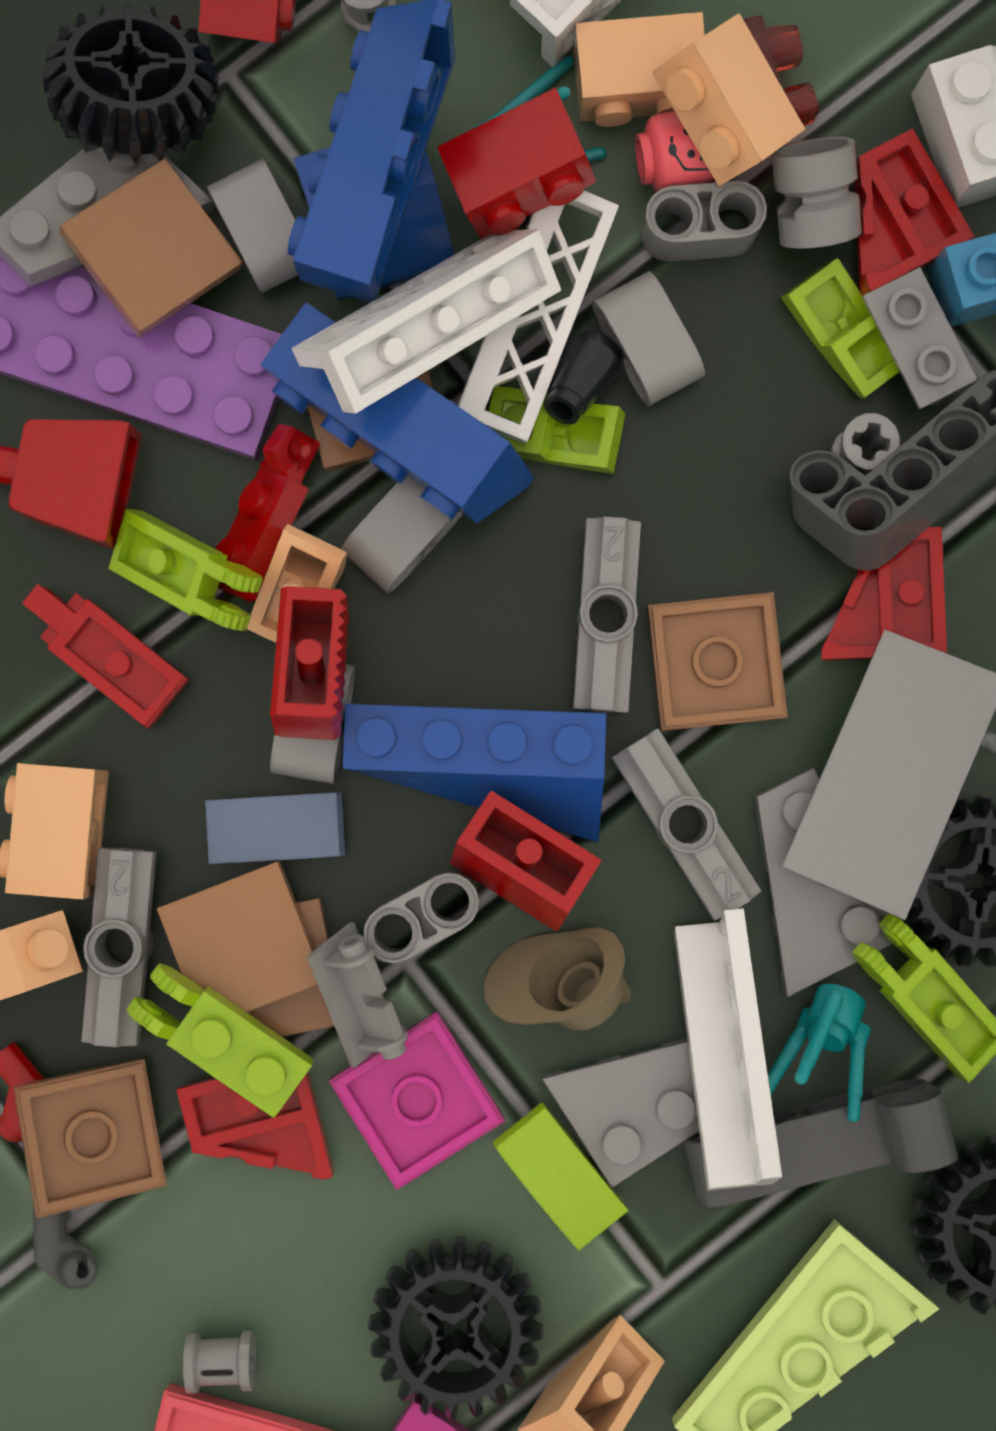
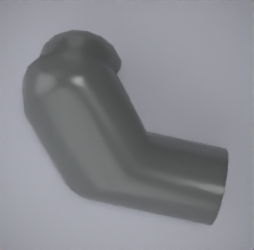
M33 1208L35 1263L55 1281L68 1289L88 1287L97 1276V1261L89 1249L66 1232V1211L36 1218Z

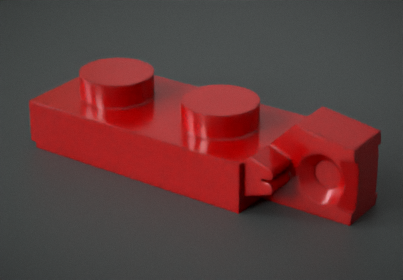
M284 424L277 425L262 448L265 459L260 463V469L254 480L241 493L238 502L239 511L227 536L215 548L228 556L227 561L246 566L253 570V572L262 575V584L283 529L287 524L292 526L309 491V488L302 485V481L320 445L318 441L302 431ZM219 582L218 585L219 590L251 603L253 600L256 601L259 592L237 591L223 582Z
M37 584L22 602L25 607L49 625L40 636L49 645L47 649L148 729L154 726L190 681L181 671L96 603L83 598L78 593H75L69 602L66 603L47 587Z

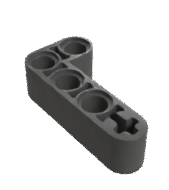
M992 370L977 380L866 476L843 458L830 451L816 450L798 457L791 466L789 474L792 513L795 522L842 562L854 569L873 570L888 563L996 469V370ZM907 488H918V490H906V489H907ZM817 491H826L825 493L820 494L813 493ZM862 527H872V528H875V529H873V530H867V531L858 530V528H862Z
M905 1079L863 1089L861 1113L858 1122H850L847 1118V1094L773 1112L782 1178L774 1184L707 1191L700 1133L697 1132L683 1141V1146L698 1205L706 1208L731 1205L890 1163L905 1173L927 1172L946 1167L956 1162L959 1158L941 1090L923 1079Z

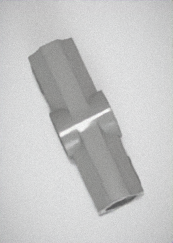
M618 517L586 518L572 710L628 714L633 637L638 617L636 593L641 522ZM608 600L620 606L624 616L622 628L610 633L602 632L595 628L589 615L593 604L598 601Z
M658 728L611 757L616 768L653 824L658 839L669 849L714 921L722 917L724 910L739 909L761 892L756 881L719 825L714 809L706 800H703ZM684 805L694 808L701 818L699 834L688 842L676 840L669 829V820L672 813Z
M98 848L92 925L83 945L84 958L88 963L81 1042L107 1047L138 1046L141 1043L142 1025H139L138 1022L129 1016L126 1008L134 997L145 998L147 963L154 949V937L150 927L157 851L130 848ZM112 929L123 930L130 936L133 942V953L128 962L116 961L107 951L106 940Z

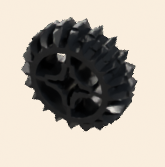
M127 2L123 12L112 13L105 6L101 5L97 17L92 18L86 14L78 13L74 27L60 26L57 41L48 43L45 71L42 73L44 92L47 93L48 109L52 113L53 120L60 122V127L63 129L66 138H79L85 153L101 147L109 162L118 154L129 155L135 165L141 155L152 154L161 161L168 148L185 154L189 139L202 140L206 124L213 121V115L216 112V96L218 95V75L215 74L214 60L210 53V47L201 44L197 29H182L177 15L162 20L158 18L154 6L145 13H137L132 11ZM134 81L135 85L131 87L128 82Z
M958 796L933 857L946 840L968 829L967 842H960L958 855L952 863L946 866H931L929 864L906 920L902 921L907 926L920 922L913 933L925 945L933 941L932 948L936 949L945 961L954 952L957 966L971 968L978 955L983 966L993 968L996 967V924L983 931H980L981 922H988L990 909L996 902V887L983 885L982 888L967 889L964 888L963 883L948 881L947 877L950 875L964 877L965 874L977 873L983 874L984 879L996 881V846L991 845L992 834L996 836V810L994 811L991 796H976L972 807H970L965 796ZM927 885L942 887L949 893L952 899V915L958 917L956 931L945 924L934 910L929 898Z
M987 1136L984 1142L983 1154L971 1141H962L961 1153L963 1160L944 1167L947 1171L940 1179L931 1172L923 1173L922 1180L933 1192L930 1197L915 1195L912 1197V1205L917 1210L926 1214L927 1217L918 1218L910 1222V1231L916 1237L925 1239L915 1248V1254L922 1263L931 1264L927 1272L931 1281L936 1286L947 1284L946 1294L957 1304H961L969 1298L970 1306L977 1313L984 1315L993 1303L996 1307V1236L981 1224L991 1225L996 1219V1180H992L996 1178V1136ZM990 1180L985 1194L979 1199L973 1201L963 1200L974 1188ZM953 1223L961 1225L974 1236L972 1252L977 1256L974 1269L963 1265L956 1254L953 1243Z
M457 1236L455 1238L453 1254H444L441 1241L438 1238L432 1239L429 1242L430 1260L425 1261L418 1251L410 1249L405 1255L406 1266L410 1273L400 1267L391 1266L387 1270L386 1280L392 1289L378 1288L374 1294L373 1303L382 1311L370 1315L368 1329L382 1336H379L372 1342L370 1348L371 1355L379 1359L389 1358L381 1369L380 1376L384 1382L394 1381L403 1377L398 1389V1397L401 1399V1402L411 1399L417 1391L422 1394L420 1411L424 1415L429 1414L433 1410L435 1401L445 1402L446 1417L452 1421L457 1417L459 1403L468 1402L470 1412L478 1418L483 1414L484 1396L488 1395L493 1403L502 1407L507 1402V1392L503 1382L514 1388L522 1389L526 1384V1374L521 1366H535L538 1363V1350L530 1343L543 1339L544 1335L543 1324L531 1319L541 1312L540 1299L537 1296H523L531 1287V1278L527 1273H519L507 1279L514 1266V1258L510 1254L506 1253L501 1256L494 1265L489 1263L492 1245L487 1241L481 1242L476 1256L466 1254L467 1242L464 1236ZM448 1280L472 1282L464 1292L456 1295L445 1294L436 1287L430 1290L427 1289L431 1285ZM493 1296L503 1306L510 1323L507 1339L501 1349L491 1342L492 1333L481 1323L487 1313V1304ZM409 1304L420 1312L419 1320L431 1332V1335L426 1340L425 1350L420 1356L412 1349L404 1331L403 1315ZM468 1316L467 1334L463 1330L457 1329L451 1335L447 1334L444 1338L445 1321L455 1325L461 1318L466 1319ZM455 1360H466L477 1367L476 1369L464 1372L442 1370L449 1362Z

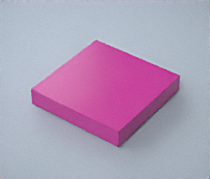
M438 1010L406 1029L408 1033V1038L404 1042L406 1051L401 1056L385 1060L382 1058L381 1053L373 1052L356 1068L348 1066L329 1080V1083L396 1190L505 1122V1116Z

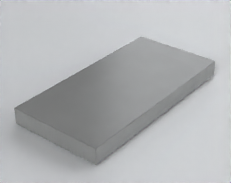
M884 630L782 867L902 920H906L995 712L996 673Z

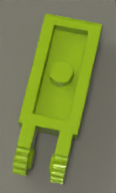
M127 508L108 567L109 570L187 614L202 616L209 621H213L215 624L235 631H246L251 615L232 603L215 598L219 582L226 583V585L237 591L258 593L263 580L262 575L253 572V570L246 566L227 561L228 556L145 511Z
M888 913L878 926L883 931L885 937L910 959L896 972L877 949L864 942H861L851 952V955L861 965L862 969L882 986L880 992L958 1079L970 1083L996 1055V1018L936 949L926 946L907 924Z
M158 964L150 975L153 983L161 991L170 995L178 1002L191 1006V1009L183 1020L179 1021L154 1002L137 996L134 997L126 1008L129 1016L155 1036L167 1039L166 1045L275 1118L312 1067L313 1059L208 985L204 989L185 975L180 974L178 970L166 964Z

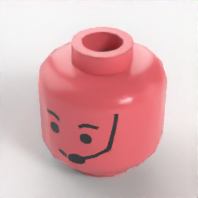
M675 111L658 113L651 116L646 122L644 133L635 135V156L640 182L642 185L651 184L655 193L669 186L716 182Z

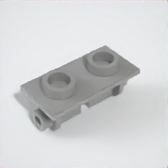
M921 267L862 296L919 410L929 405L931 407L948 400L954 396L955 392L978 380Z
M350 922L306 957L350 1066L356 1068L373 1052L381 1053L382 1058L385 1060L401 1056L406 1051L404 1042L408 1038L406 1028L400 1025L392 1002L385 1000L383 997V993L387 989L374 958L376 951L373 944L365 942L363 936L359 935L355 923Z

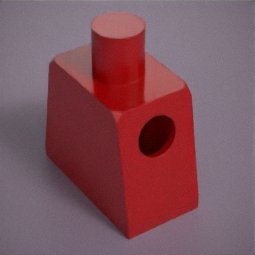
M27 420L23 427L19 448L0 445V484L11 486L9 508L23 517L114 550L126 508L128 509L142 435L129 422Z

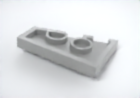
M101 147L87 153L82 149L0 216V257L30 286L83 266L59 234L60 225L158 163L159 160L152 154L141 155L135 165L129 155L118 154L109 162ZM164 156L206 214H212L213 200L170 159Z
M810 768L754 796L764 868L768 876L772 902L774 934L778 942L782 968L780 974L783 994L787 997L856 963L857 961L853 958L851 952L861 942L874 947L878 951L893 944L885 937L883 931L878 926L888 913L782 867L820 780L814 768Z
M687 1038L661 1044V1047L622 1057L618 1055L598 1060V1063L567 1071L563 1069L542 1075L546 1086L611 1188L699 1132Z

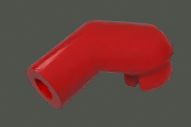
M14 1041L0 1051V1077L9 1087L3 1114L0 1115V1135L9 1142H21L22 1138L13 1086L45 1078Z

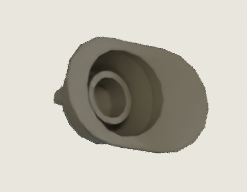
M602 927L541 934L521 939L503 950L491 964L484 981L485 1001L492 1013L507 1023L530 1025L555 1022L570 1030H591L602 1025L613 1016L619 1005L631 1001V989L624 980L623 973L625 965L624 946L613 932Z

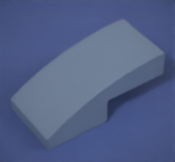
M342 792L205 800L209 864L346 856Z

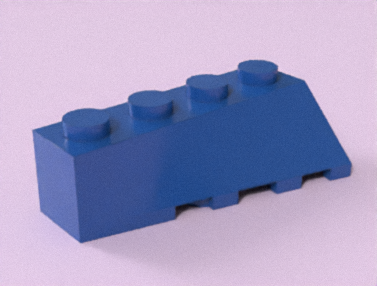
M424 0L377 8L370 31H359L350 60V69L356 71L349 93L342 91L338 93L331 112L329 129L335 135L328 156L321 153L318 154L311 171L309 193L315 195L307 218L303 216L296 218L289 237L288 255L294 256L293 263L301 281L370 303L376 300L455 64L452 2L446 0Z
M305 302L260 364L277 382L271 391L274 395L302 415L310 406L326 417L320 427L346 447L352 449L356 442L360 441L375 452L370 462L397 483L402 484L407 476L414 479L426 488L420 498L450 520L459 511L477 524L526 490L534 480V476L508 440L418 378H414L356 414L343 412L324 369L299 366L292 351V347L336 323L307 302Z
M345 704L343 769L478 808L492 790L554 830L598 842L605 770L606 713Z

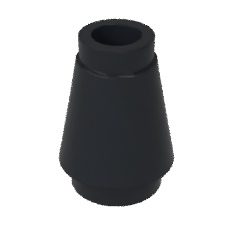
M588 330L581 332L577 337H573L566 342L548 397L544 402L546 412L557 422L566 425L575 424L619 378L622 354L618 345L610 337L598 331Z

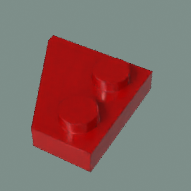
M913 128L857 158L858 179L853 182L854 193L859 195L862 234L857 237L859 287L862 296L919 267L923 269L931 265L945 247L972 240L975 237Z
M942 526L928 527L894 558L878 569L858 570L821 650L822 661L872 659L884 630L947 654Z
M309 1071L275 1118L214 1077L184 1084L176 1089L192 1153L221 1159L230 1156L243 1159L247 1164L273 1169L274 1166L312 1173L313 1178L322 1180L333 1177L335 1170Z

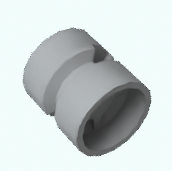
M827 137L803 140L784 145L771 154L775 191L785 195V200L776 206L780 245L798 249L817 248L847 242L862 234L859 195L849 191V185L858 179L854 139L848 137Z

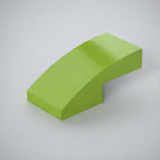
M838 258L829 260L781 296V299L809 339L859 398L867 397L900 372L862 299L860 291Z
M501 386L493 388L489 412L520 424L527 406L522 389ZM547 392L526 444L501 435L512 444L516 452L523 459L614 474L626 413L619 406L593 404L575 424H562L550 417L545 410L544 402L549 393Z
M543 1102L493 1141L495 1149L578 1251L629 1211L619 1194L611 1188L607 1180L585 1156L576 1140Z

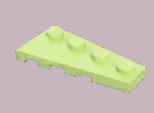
M834 1219L672 1417L674 1427L678 1431H777L792 1419V1412L815 1395L824 1396L842 1382L840 1377L869 1355L873 1358L895 1343L893 1340L894 1336L917 1319L923 1322L938 1311L939 1307Z

